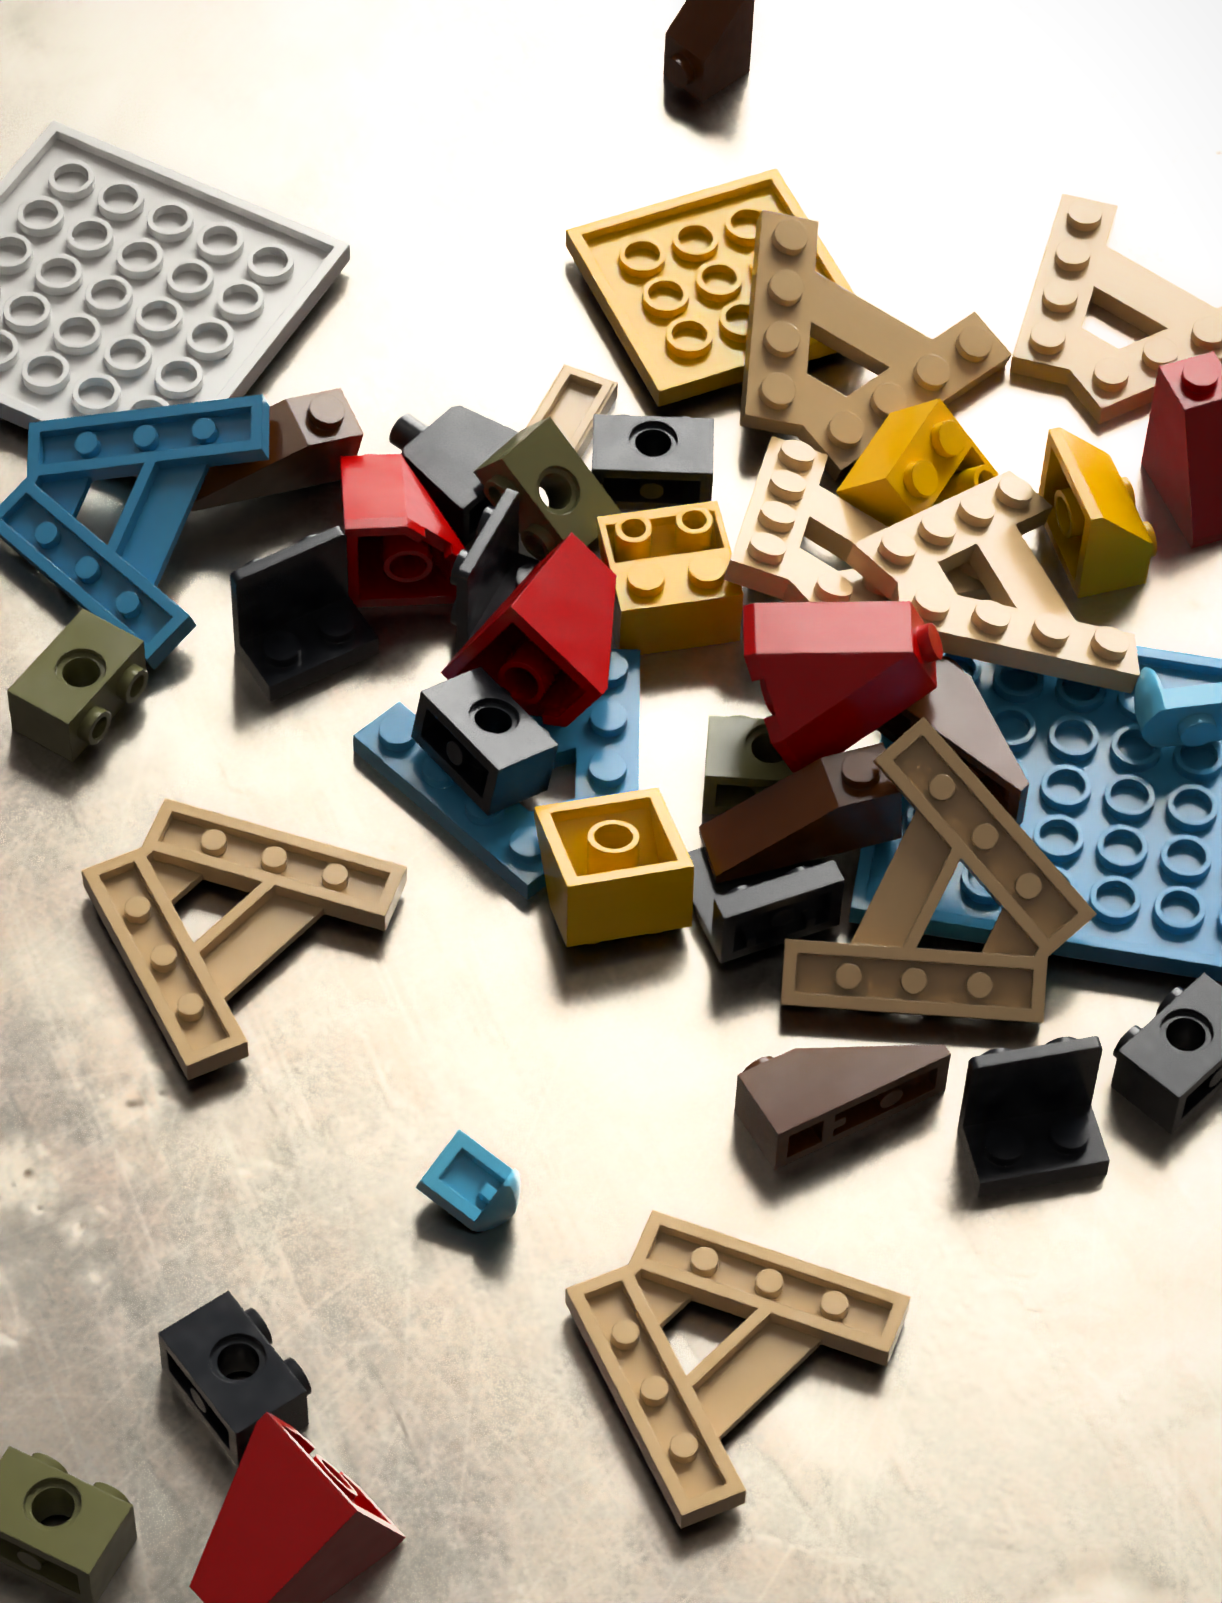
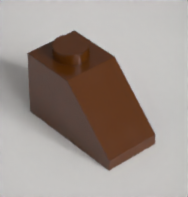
M686 0L665 32L663 74L668 77L670 82L676 87L684 89L699 102L703 103L749 73L755 0Z

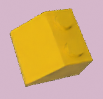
M1061 427L1048 429L1038 494L1053 506L1044 527L1077 599L1145 584L1151 557H1155L1157 553V541L1152 525L1148 521L1142 522L1135 507L1134 489L1129 478L1120 476L1111 455Z
M658 787L534 807V820L549 904L566 947L596 944L601 941L692 927L694 865Z

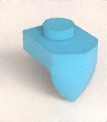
M1144 667L1141 669L1135 687L1134 710L1142 737L1149 745L1155 748L1178 745L1200 746L1208 742L1222 740V682L1163 689L1157 674L1152 668Z
M459 1129L415 1188L472 1231L484 1232L504 1224L515 1214L520 1199L521 1179L518 1170L515 1168L514 1170Z

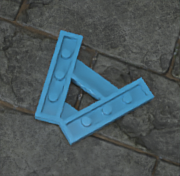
M263 394L29 422L27 477L0 504V538L81 608L143 640L146 663L155 670L197 626L186 611L157 588L209 468L269 460L270 405ZM138 475L107 545L79 522L76 517L93 481Z
M611 649L607 690L567 727L543 724L541 716L530 715L559 744L553 769L576 762L575 798L563 802L639 790L640 650ZM400 701L353 735V751L526 900L546 886L534 811L529 812L520 803H517L487 816L411 737L416 715Z

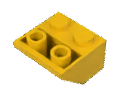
M939 398L891 412L843 480L836 493L841 499L890 527L994 478L999 473Z
M717 500L597 517L601 561L617 575L612 627L617 649L640 650V655L740 641L744 594L741 585L723 580L732 551Z

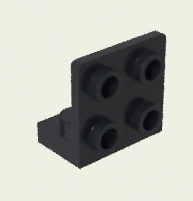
M507 488L496 507L489 505L484 510L477 527L476 541L470 551L462 549L454 562L450 583L456 586V599L452 607L450 621L456 625V652L461 650L540 562V560L519 553L520 493L518 491Z
M340 526L333 527L319 534L306 536L298 543L267 557L253 559L230 574L235 652L270 702L379 654L378 636L349 597L347 536Z
M704 847L688 851L694 865L693 910L720 963L782 944L785 939H797L840 924L845 879L834 860L813 866L811 861L716 884Z
M1070 1036L1059 1037L1044 1045L1015 1050L995 1048L984 1052L980 1056H974L969 1059L957 1132L978 1197L1107 1175L1110 1159L1091 1105L1103 1051L1098 1036L1079 1039Z

